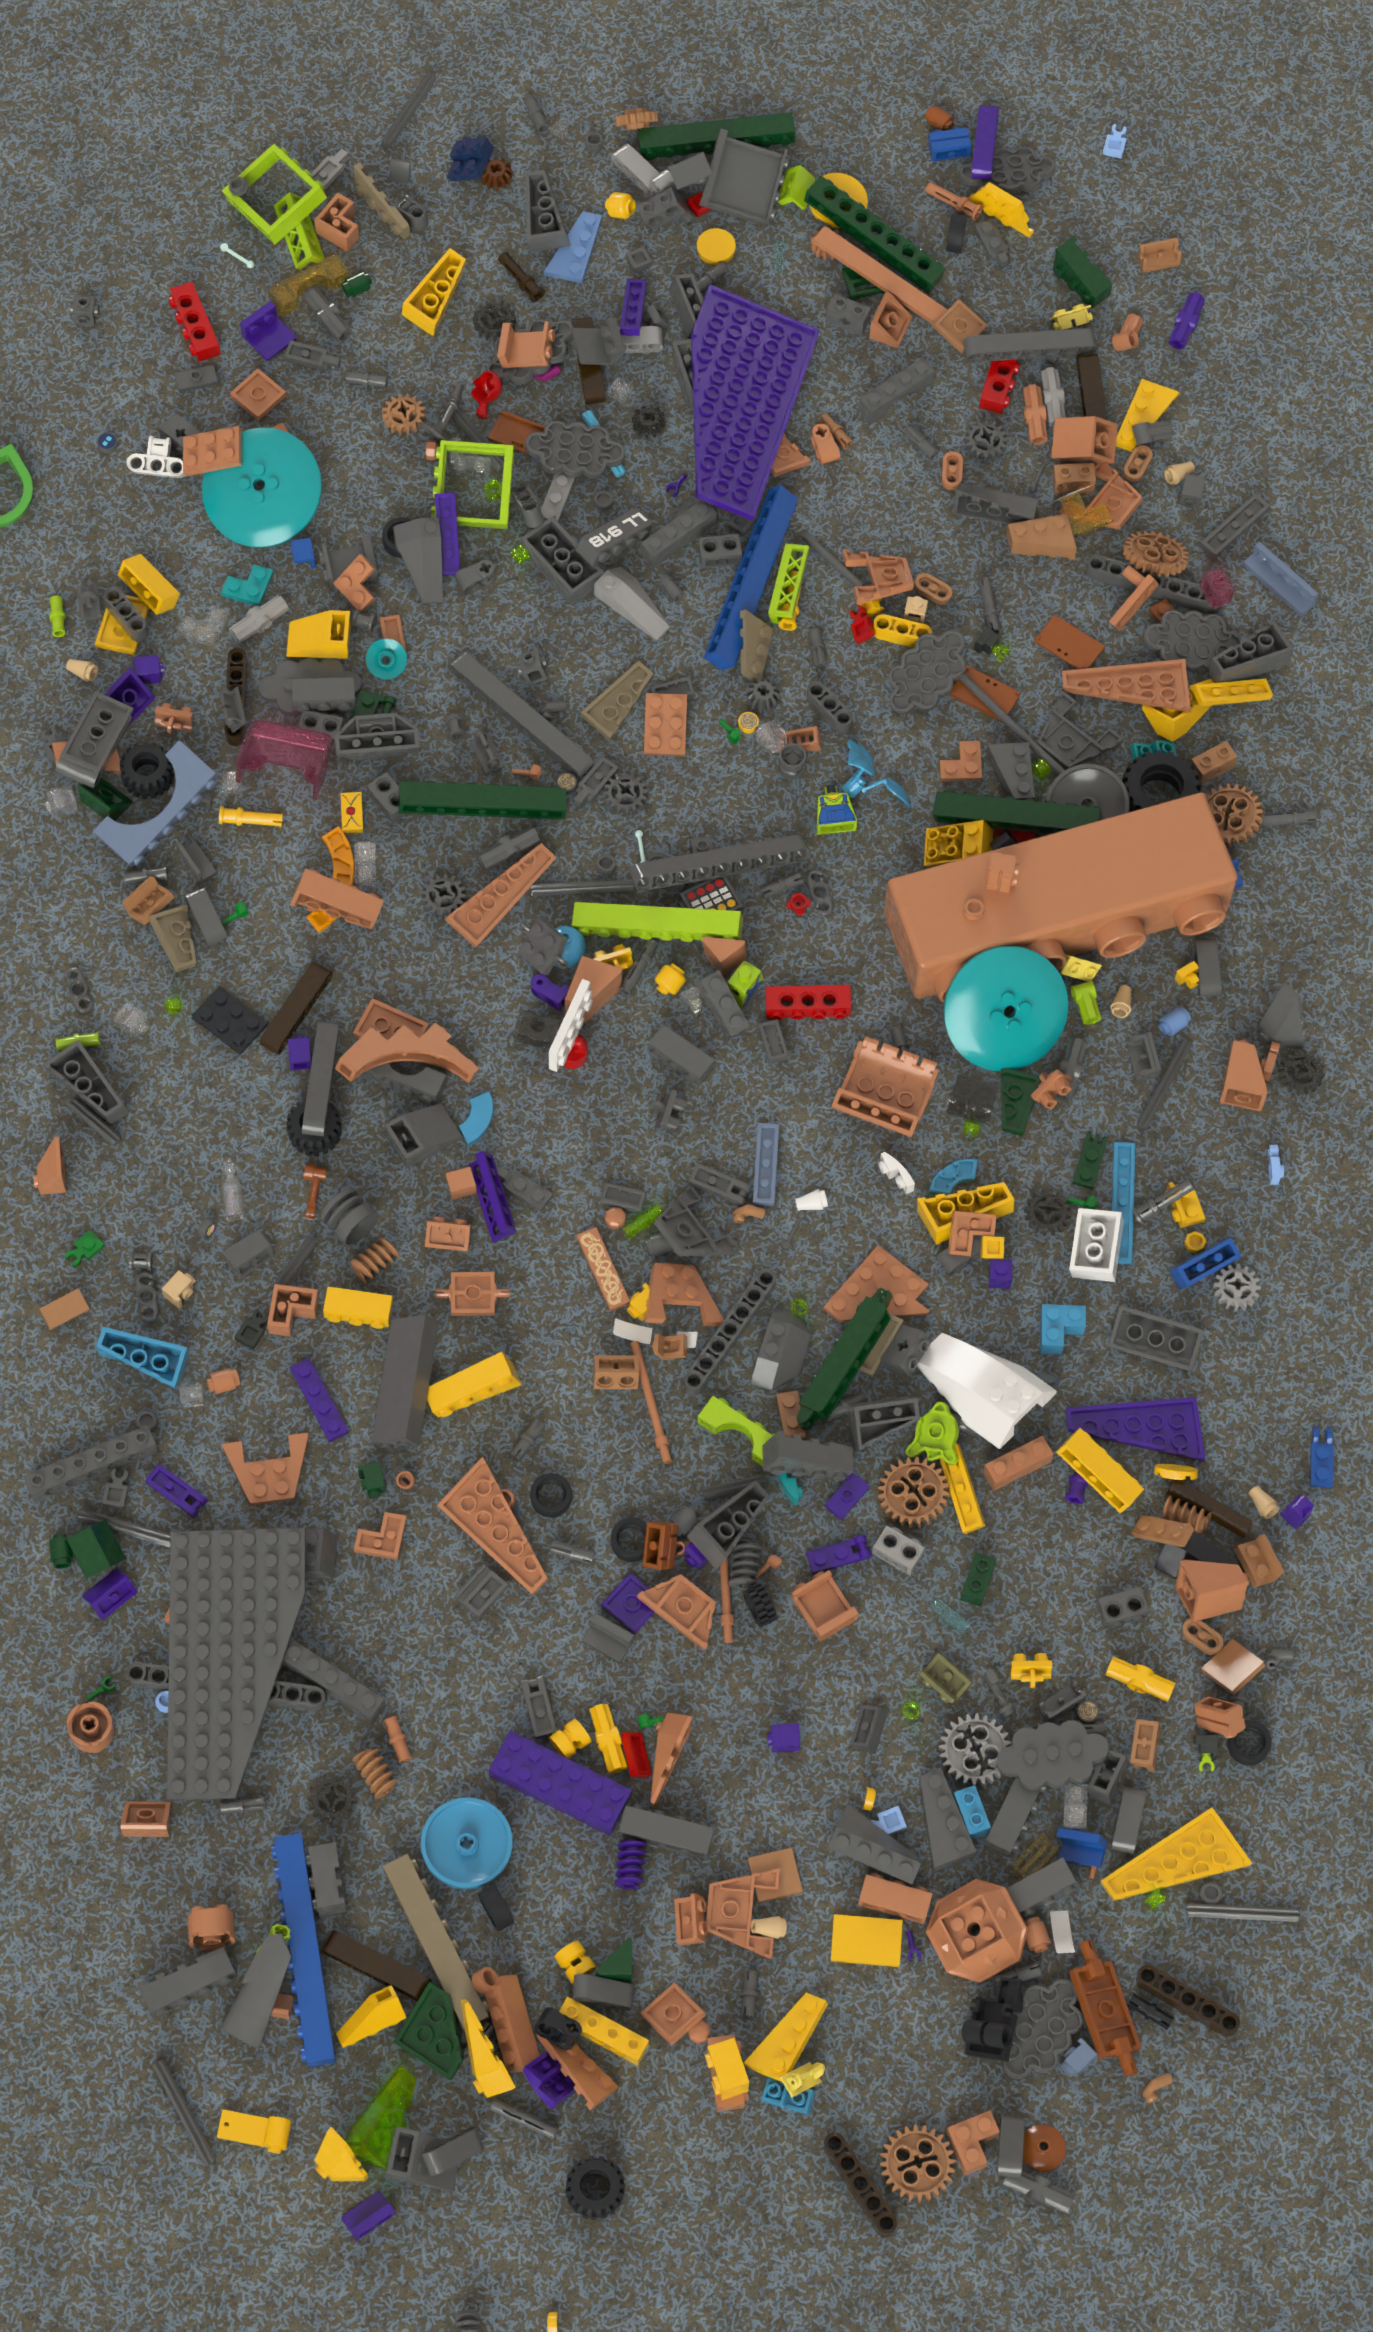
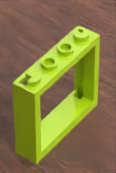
M275 144L269 147L237 177L246 179L250 187L278 160H281L311 188L277 221L270 226L239 196L231 194L229 184L222 190L227 200L274 245L327 198L322 190L325 187L318 180L314 181L313 176L307 169L302 170L301 165L295 158L291 160L288 152L283 147L279 149Z
M441 440L440 447H437L436 459H439V466H435L434 478L438 480L437 486H433V498H435V494L444 493L447 452L504 456L500 520L457 517V526L508 529L514 445ZM432 506L431 518H436V508Z

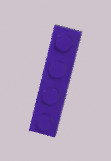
M627 279L620 323L621 335L640 336L647 280Z
M455 492L435 494L436 518H439L441 533L442 576L455 575L460 570Z
M310 1358L291 1366L290 1371L328 1442L330 1443L348 1434L349 1431Z

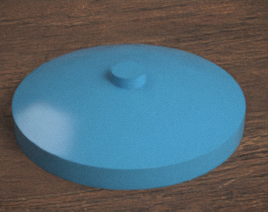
M457 1798L444 1803L430 1815L421 1835L422 1856L427 1868L439 1881L457 1889H475L491 1883L505 1870L512 1854V1832L505 1816L492 1804L477 1798Z

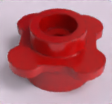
M794 893L791 900L786 903V908L795 911L798 916L804 915L805 909L811 906L810 899H807L805 895L800 893Z

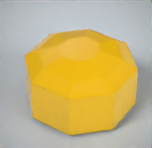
M1194 1231L1187 1234L1184 1246L1188 1252L1198 1254L1203 1251L1206 1239L1202 1233Z

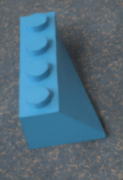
M102 1327L96 1346L99 1356L123 1361L174 1389L182 1379L189 1360L187 1347L107 1327Z

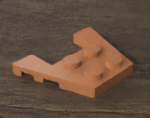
M1097 464L1095 466V476L1107 482L1087 508L1068 500L1060 509L1058 515L1067 514L1068 519L1072 521L1120 530L1142 503V496L1127 481H1124L1114 468L1112 469L1108 464Z
M843 549L842 557L845 567L866 566L872 586L854 587L853 593L857 604L913 590L914 581L906 558L880 554V557L869 556L868 552L860 551L859 555L850 553L848 549Z
M655 1263L652 1266L649 1282L650 1292L646 1303L647 1313L644 1317L645 1322L663 1323L666 1320L663 1304L689 1305L700 1307L703 1326L720 1327L724 1319L694 1265Z
M308 1433L288 1435L290 1457L245 1463L242 1441L222 1444L223 1450L250 1506L295 1500L309 1439Z
M776 1868L770 1871L709 1884L706 1916L708 1933L772 1960L774 1938L751 1936L750 1928L754 1888L778 1890L780 1869Z

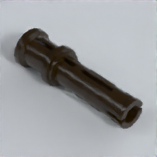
M503 252L498 257L499 263L519 283L521 291H525L529 295L531 302L535 303L544 296L545 290L543 287H539L535 283L533 276L527 275L507 252Z

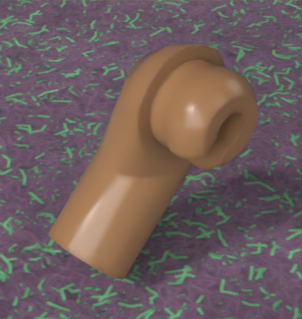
M746 1204L734 1210L733 1220L735 1223L741 1224L747 1216L763 1219L765 1209Z
M1165 2073L1153 2078L1148 2083L1142 2094L1146 2098L1147 2103H1152L1158 2099L1156 2094L1158 2089L1172 2084L1171 2075Z

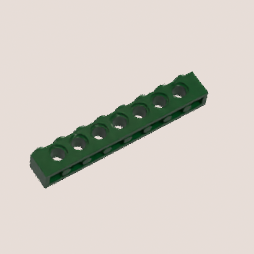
M820 176L806 191L804 201L925 292L929 293L942 279L946 268L939 261L932 259L923 249H919L908 238L897 233L892 226L885 224L876 214H872L860 202H856L849 197L847 192L837 188L831 180Z

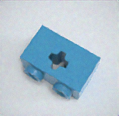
M976 1786L954 1792V1800L971 1839L988 1835L991 1826Z

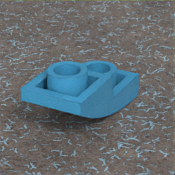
M767 2078L761 2100L809 2115L815 2092L808 2089L791 2097L782 2082Z

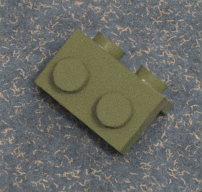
M941 1652L933 1658L924 1670L919 1672V1675L922 1677L921 1681L929 1688L934 1687L939 1692L938 1696L946 1703H956L973 1684V1681Z

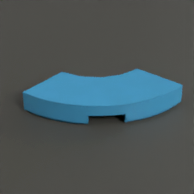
M490 1092L470 1099V1115L464 1123L459 1125V1130L467 1146L478 1141L486 1133L493 1116V1103Z
M978 1159L958 1160L940 1170L930 1185L929 1194L950 1195L958 1184L974 1181Z

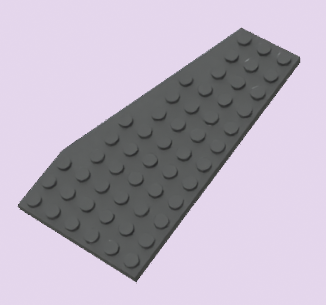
M305 1528L171 1532L168 1801L237 1799L253 1746L269 1705L271 1693L279 1670L282 1667L302 1602L306 1596Z

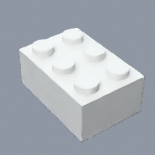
M1078 1208L1069 1268L1072 1278L1115 1282L1124 1225L1122 1212Z

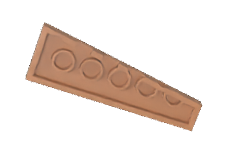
M541 843L447 916L445 921L476 948L557 857Z

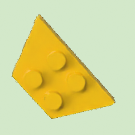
M988 182L984 187L978 189L976 193H972L969 196V201L977 205H983L984 212L988 216H994L999 219L1003 225L1010 226L1029 238L1034 233V230L1027 226L1029 218L1024 210L1022 201L994 184Z

